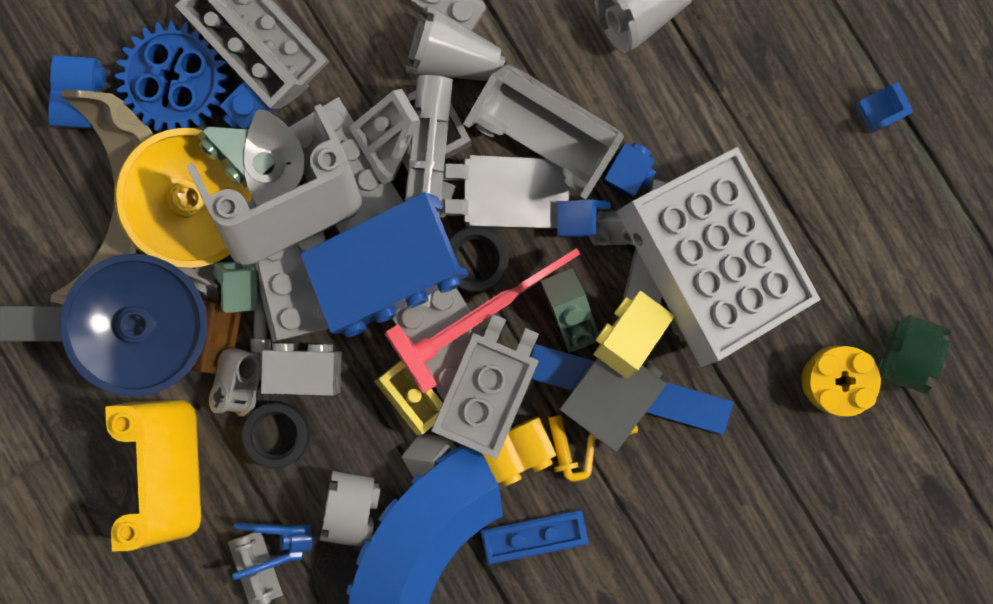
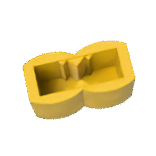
M539 416L509 430L497 459L483 454L497 483L501 482L502 486L506 487L520 480V473L524 470L532 468L534 472H538L552 465L551 458L556 456V452Z

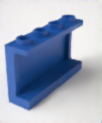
M424 192L301 253L302 260L331 333L345 334L346 337L358 335L366 331V324L375 320L377 323L388 321L398 315L396 310L408 305V308L422 305L429 300L428 295L438 290L440 293L454 290L461 285L459 280L469 276L466 268L459 266L438 215V212L443 210L438 196Z

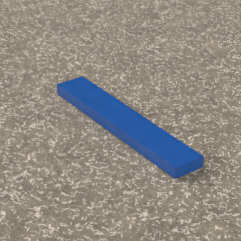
M535 344L531 357L539 360L531 379L572 390L593 361ZM665 382L667 385L647 410V413L724 435L734 402Z

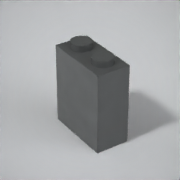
M596 357L558 409L617 452L667 384L660 379L663 373L647 361L643 366L641 365L636 373L629 379H626Z

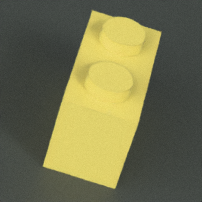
M639 291L632 300L627 296L624 298L614 312L619 318L613 326L607 323L596 338L600 345L593 354L626 379H629L639 370L675 317V315L642 291Z
M401 360L374 381L416 435H422L434 426L443 403L432 389L425 393L421 392Z

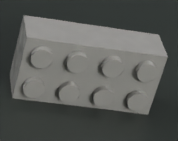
M254 201L246 202L249 209L257 207ZM323 232L253 265L257 269V282L272 343L329 329L301 257V253L325 242Z

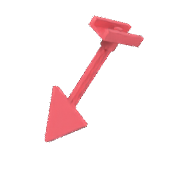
M577 248L526 279L517 287L496 295L430 339L425 337L413 344L398 324L388 330L385 336L421 392L425 393L437 385L429 367L425 363L437 355L436 351L509 305L517 295L580 255Z

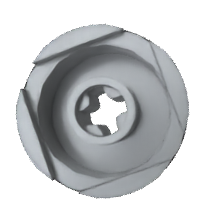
M332 471L331 480L337 481V483L330 482L320 541L362 547L366 539L371 541L374 523H372L373 518L369 517L370 508L377 509L380 495L379 484L374 483V478Z

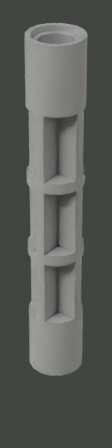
M419 75L417 78L415 109L418 110L417 115L420 120L411 139L405 201L426 192L438 196L441 203L453 79L436 75ZM431 294L428 295L429 300L419 306L430 307Z

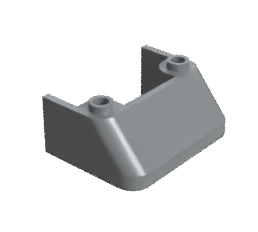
M508 64L490 76L463 123L468 128L477 123L475 127L489 137L505 133L563 169L562 173L566 177L565 183L574 190L582 192L580 196L585 200L624 138V135L612 125L524 71Z
M321 104L314 106V121L325 142L318 145L312 151L310 157V165L316 179L253 209H249L244 197L235 190H221L209 196L194 163L187 165V169L230 256L236 263L243 266L254 265L342 223L358 213L362 202L359 188L346 153Z

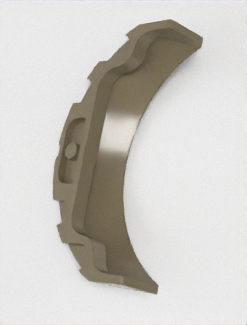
M61 90V97L73 105L90 122L100 137L110 160L114 179V207L107 235L98 253L86 269L68 285L51 294L50 301L64 305L65 299L77 279L95 264L118 255L143 254L131 243L119 223L115 208V186L120 169L127 157L137 146L153 136V133L148 126L144 125L123 104L124 101L111 93Z

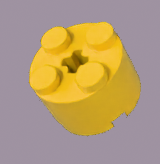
M828 346L822 348L811 357L803 368L802 387L804 394L814 406L823 412L837 416H854L871 408L879 394L881 385L879 369L872 356L858 348L849 346ZM846 377V383L841 386L835 384L836 378Z

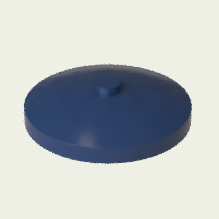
M118 255L95 264L85 271L74 283L65 299L61 313V337L69 360L76 370L93 385L110 393L123 396L150 395L177 383L197 362L206 340V309L194 283L175 265L150 255Z

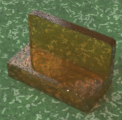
M203 300L207 316V334L201 355L192 369L216 374L218 359L221 353L228 348H235L242 311L225 313L221 309V304Z

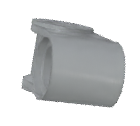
M228 348L221 353L218 359L213 388L209 396L211 411L219 414L225 411L236 412L241 417H248L253 412L262 373V361L258 355L237 348Z

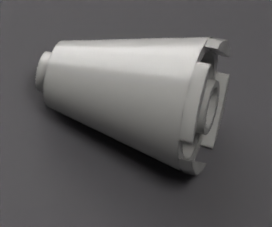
M595 0V7L598 19L605 18L609 28L604 30L607 38L615 48L625 53L639 47L687 7L692 0Z
M430 6L424 8L422 13L429 16L425 22H418L408 55L409 59L414 60L413 67L406 66V73L411 75H436L455 79L488 81L493 73L504 67L505 57L501 56V48Z

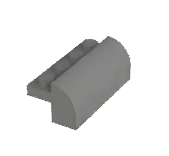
M180 0L175 5L271 109L282 108L297 98L309 87L308 83L330 62L273 0Z

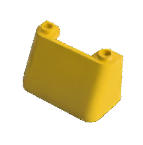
M185 400L126 402L106 406V426L111 437L122 442L136 441L139 513L123 515L113 524L111 531L112 552L131 551L189 537L198 530L201 523L197 416L194 407Z

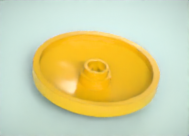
M194 128L166 130L142 142L123 163L115 186L117 217L131 243L144 255L158 257L178 268L202 267L218 262L230 255L187 169V165L194 163L209 196L221 190L230 189L239 192L246 202L253 201L248 186L244 188L242 184H234L224 173L226 167L217 158L213 160L204 153L199 146L201 141L197 137L202 130Z

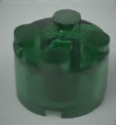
M910 314L906 318L902 317L900 321L896 320L889 338L895 342L892 350L889 353L885 352L878 367L879 372L884 373V379L927 394L931 386L925 384L929 376L936 379L941 370L950 343L949 340L943 339V337L950 335L951 329Z

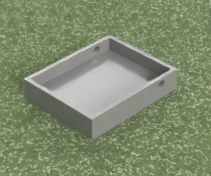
M738 147L643 195L616 211L670 312L675 315L674 319L700 367L720 361L821 300Z

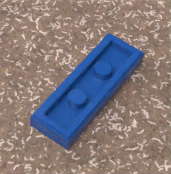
M582 509L481 529L487 565L589 544Z

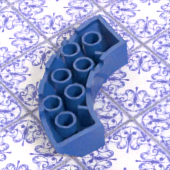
M465 445L450 451L435 462L438 465L424 476L420 477L417 475L411 481L413 485L409 487L398 501L394 498L380 516L379 520L382 523L375 531L371 541L366 539L356 561L359 567L353 584H349L347 594L350 596L349 604H429L441 573L459 548L480 529L503 517L499 485L481 452Z

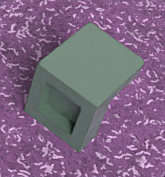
M235 261L213 263V276L221 284V309L225 313L257 310V269L252 265L243 266Z

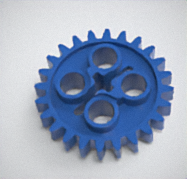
M170 20L168 30H165L159 22H156V32L153 34L147 28H142L145 38L140 40L132 36L131 39L135 44L134 49L123 47L122 49L129 56L128 60H117V63L125 68V72L115 74V78L125 82V85L117 88V92L129 95L124 99L123 104L127 107L135 106L132 112L138 118L143 116L142 123L149 127L155 121L154 127L158 132H162L166 124L168 130L177 129L178 125H181L182 128H190V122H194L200 128L203 127L201 117L206 115L214 119L215 117L210 108L212 106L221 108V102L217 100L218 95H228L229 93L221 87V83L230 81V77L220 72L229 67L228 63L223 60L217 61L221 55L215 48L211 49L213 46L206 39L202 40L203 35L197 29L191 34V26L187 22L182 25L180 30L173 20ZM180 48H182L183 53L180 55L178 59L177 52ZM161 49H167V60L162 64H155L154 56L156 52ZM194 58H200L202 61L200 70L193 74L188 73L187 65L189 61ZM176 72L179 75L178 81L172 80L171 83L167 81V76L174 75ZM151 82H158L159 90L154 97L147 98L145 95L146 86ZM184 91H191V103L185 107H179V95ZM168 97L169 104L167 107H163V102Z

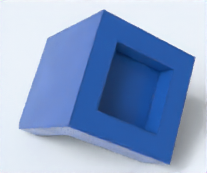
M898 82L856 103L871 134L913 113Z
M599 200L558 201L557 236L588 238V236L595 235L596 210L610 209V202Z

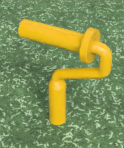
M562 415L550 417L549 423L559 466L554 467L555 472L563 471L565 478L571 482L587 479L591 475L595 440L598 438L592 433L589 434L584 471L572 473L571 469L579 466L578 462L572 463ZM637 425L630 434L638 433Z

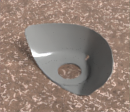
M265 110L255 112L244 148L245 179L256 206H259L295 189L302 179L305 168L304 151L294 132L278 117ZM261 152L270 154L275 162L273 171L266 175L256 172L253 166V159Z

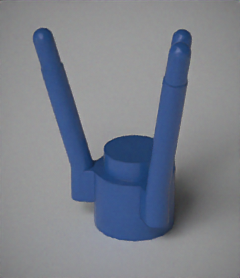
M235 523L234 528L238 530L279 534L281 550H287L288 554L236 572L232 575V578L237 580L289 561L302 560V552H310L312 548L310 525L283 526Z

